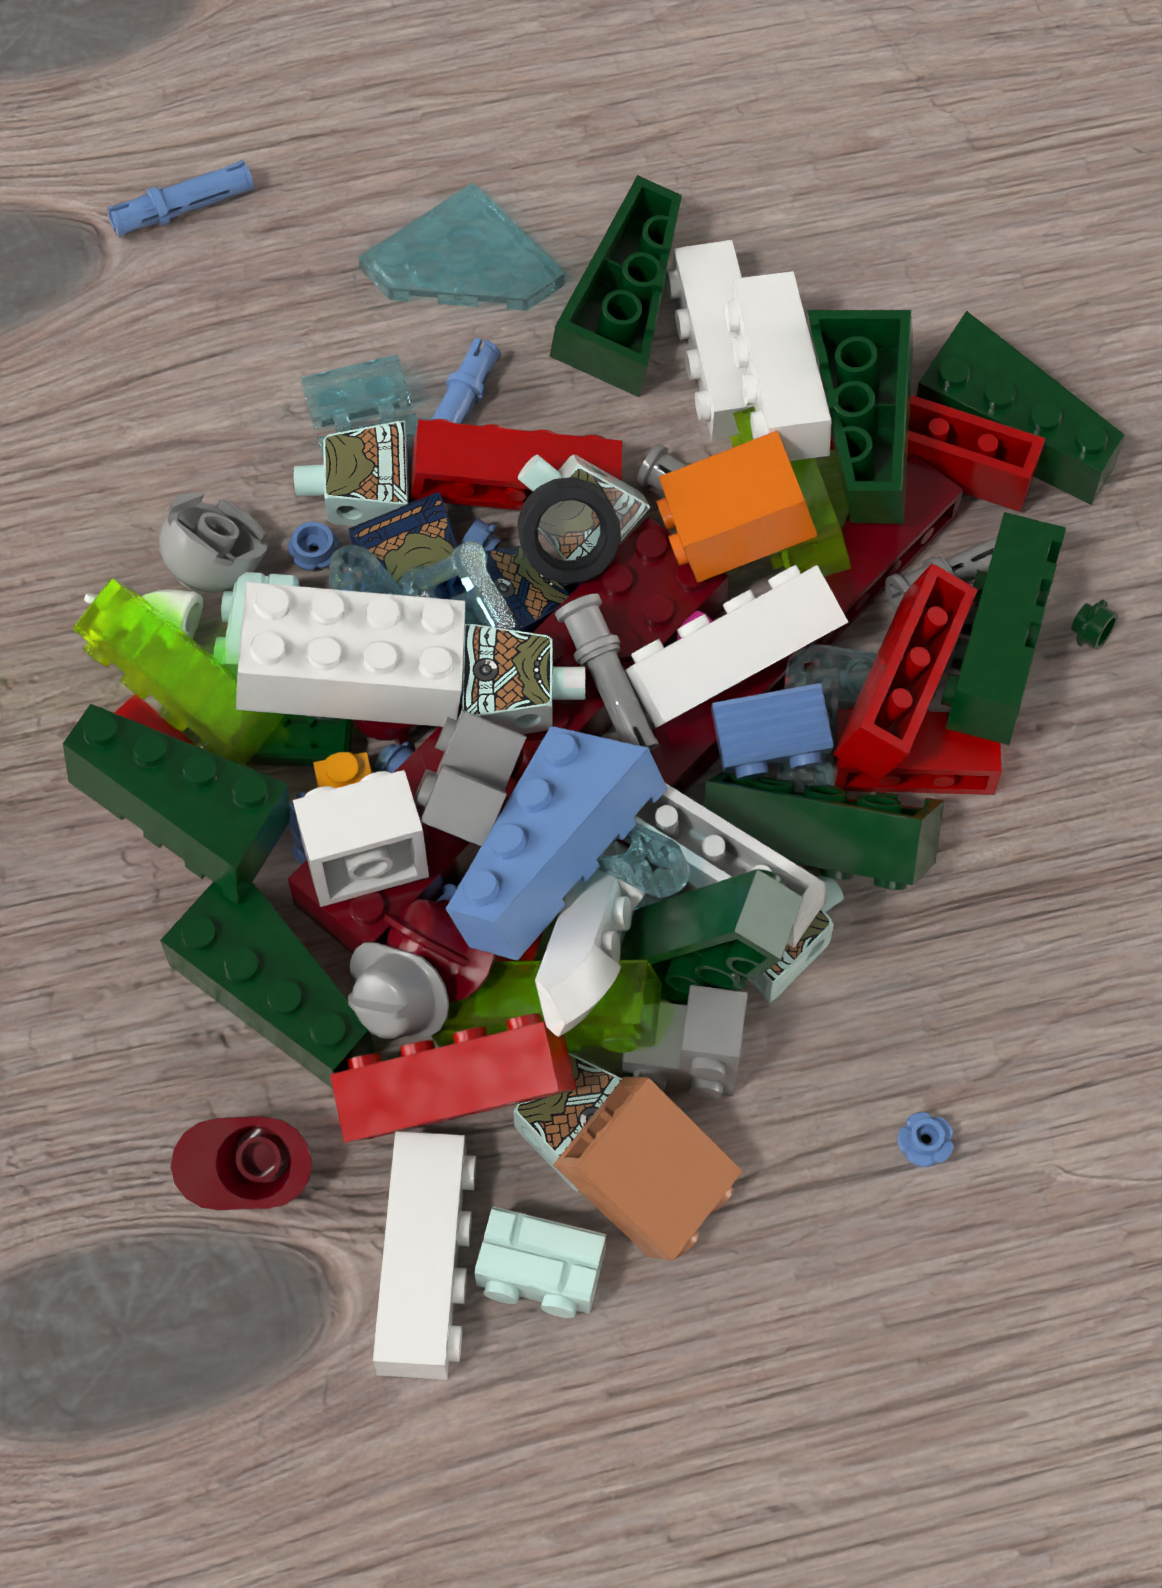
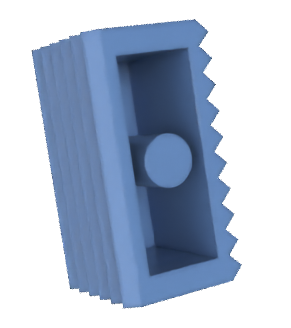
M821 683L712 703L711 712L723 773L735 771L738 780L769 774L768 765L786 761L790 762L791 770L823 764L822 755L831 753L833 749V740Z

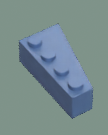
M550 726L446 907L448 914L470 948L518 961L565 907L562 898L576 883L581 880L587 882L600 867L597 858L616 837L623 840L637 824L634 816L648 800L655 803L667 790V786L649 748Z

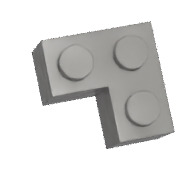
M461 710L458 720L447 717L435 746L436 749L444 751V755L437 772L426 769L414 798L415 805L422 807L420 822L482 846L495 824L507 795L505 788L525 742V735L465 710Z
M690 985L688 1005L632 998L622 1062V1079L623 1077H648L662 1091L666 1087L688 1090L690 1095L706 1100L720 1099L722 1095L734 1096L748 993Z

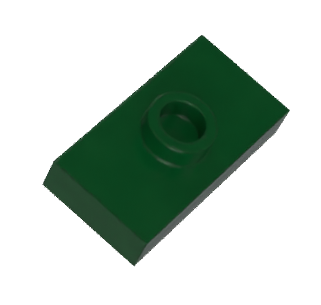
M245 711L240 758L243 764L314 766L313 762L323 761L335 753L351 752L354 720L330 717L319 719L306 715Z

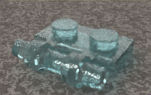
M398 354L300 378L302 391L314 429L334 425L336 433L396 421H405L406 435H413L416 432L418 422L416 413L397 418L394 411L395 409L411 406V396ZM378 414L380 422L352 429L351 420ZM327 435L317 437L322 457H324L323 439Z

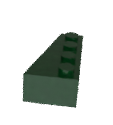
M637 175L555 325L549 357L640 397L682 198L681 194Z
M807 310L810 338L831 417V437L851 523L904 524L913 362L912 310Z
M967 310L918 384L917 397L1045 438L1034 477L1090 505L1093 504L1114 470L1125 435Z
M1004 512L988 572L977 570L973 587L978 589L973 601L979 602V606L971 605L960 634L970 636V639L958 638L950 669L961 671L960 676L952 673L948 674L941 705L951 707L945 729L1006 745L1010 744L1066 527Z
M91 703L63 742L69 783L120 820L126 818L143 830V836L158 848L164 845L185 861L187 869L201 879L206 876L222 888L223 895L237 905L241 902L290 822L289 785L287 783Z
M723 772L706 781L703 807L799 867L801 864L820 868V874L824 877L848 880L852 879L854 874L874 878L873 884L881 888L903 890L907 888V885H914L936 863L945 800L925 798L924 807L919 808L901 805V802L898 800V794L876 791L875 795H860L856 800L848 799V792L838 786L810 785L804 787V793L794 792L795 783L790 780L766 777L738 780L735 773Z
M755 869L637 908L633 913L630 929L626 931L620 947L618 964L621 968L619 972L669 1002L679 1005H688L690 985L740 991L744 988L747 978L755 980L782 959L804 897L784 886V880L777 874L763 869Z
M212 882L160 940L169 966L332 1088L330 1074L349 1070L348 1059L375 1052L371 1033L359 1021L355 1011L349 1006L348 1000L253 882L239 905L224 896L222 888Z

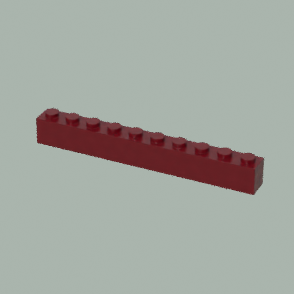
M914 454L907 461L904 524L851 523L848 513L846 523L836 533L832 531L827 532L815 546L812 553L813 556L802 567L799 564H796L801 574L816 565L819 567L848 623L653 729L652 733L658 740L659 745L650 750V753L664 782L685 794L720 758L711 712L712 703L788 689L885 590L886 578L895 573L900 575L957 517L963 489ZM617 837L615 838V840L624 844L629 849L633 847L624 840H620Z

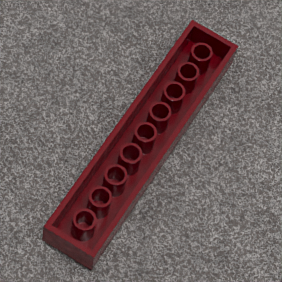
M647 517L619 545L615 559L600 575L583 582L533 633L547 635L552 638L553 667H581L573 656L577 649L565 623L558 622L555 613L562 606L575 599L589 594H599L603 602L599 609L611 635H617L621 642V650L617 655L625 671L635 664L631 654L658 639H660L664 648L676 642L677 629L695 611H700L711 620H714L724 610L723 604L727 602L729 576L726 573H721L697 582L689 563L679 566L668 537L673 534L650 517ZM585 667V700H553V727L601 737L613 725L588 667ZM463 703L459 706L457 720L461 710H463ZM439 726L393 772L405 770L413 799L426 769L437 772L444 751L436 749L435 746L443 727ZM547 731L524 734L526 737L525 741L543 740ZM415 805L420 819V811L422 807ZM421 822L429 873L427 878L322 907L319 904L307 860L288 878L294 906L353 954L355 949L365 942H375L387 946L391 927L383 920L385 914L398 915L401 909L409 902L417 899H427L436 902L444 894V885L453 884L457 886L462 881L481 846Z

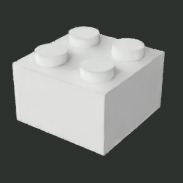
M405 770L395 773L386 771L371 773L362 778L358 783L339 788L331 786L319 787L311 790L304 797L293 800L305 855L320 907L429 877L423 829Z

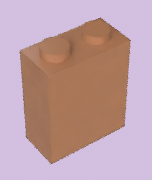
M623 1077L553 1164L647 1257L674 1261L675 1258L684 1255L691 1249L698 1238V1228L710 1213L720 1209L729 1200L733 1192L732 1184L742 1173V1170L648 1077Z

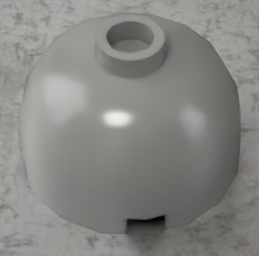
M195 492L181 494L172 501L160 531V554L165 565L178 579L179 583L191 591L220 593L233 590L234 582H236L238 577L245 572H254L267 551V544L262 545L261 543L265 534L262 527L247 512L231 502L220 499L217 506L201 502L205 494Z

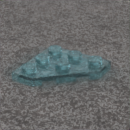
M474 182L358 257L360 270L389 300L409 301L410 296L438 298V304L478 307V301L507 303V309L527 311L565 285L564 272Z

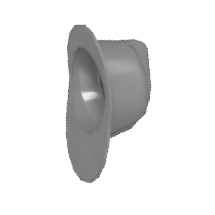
M365 942L355 949L350 960L349 976L353 992L348 995V1004L355 1011L359 1021L371 1034L384 1039H397L405 1036L422 1038L430 1037L442 1029L448 1018L449 998L442 978L427 960L414 953L375 942Z

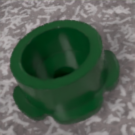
M1101 600L1094 605L1086 603L1077 613L1071 630L1077 633L1076 641L1078 646L1082 647L1086 644L1098 650L1111 635L1118 620V613L1107 608V601Z

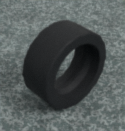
M575 477L553 479L537 487L523 503L518 518L519 542L531 567L546 579L562 584L582 583L600 575L615 559L621 542L620 520L607 495L593 483ZM575 500L585 503L596 513L600 523V535L596 546L589 554L577 560L564 561L552 557L543 549L538 538V526L542 515L549 507L560 501Z

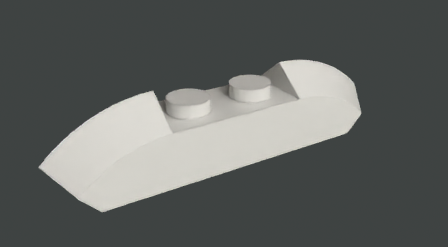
M615 839L597 858L600 867L587 882L581 880L566 894L564 899L565 907L558 915L535 979L546 1027L558 1037L579 1024L593 1010L615 981L621 968L618 963L622 932L630 929L632 911L644 897L646 876L643 865L632 850Z

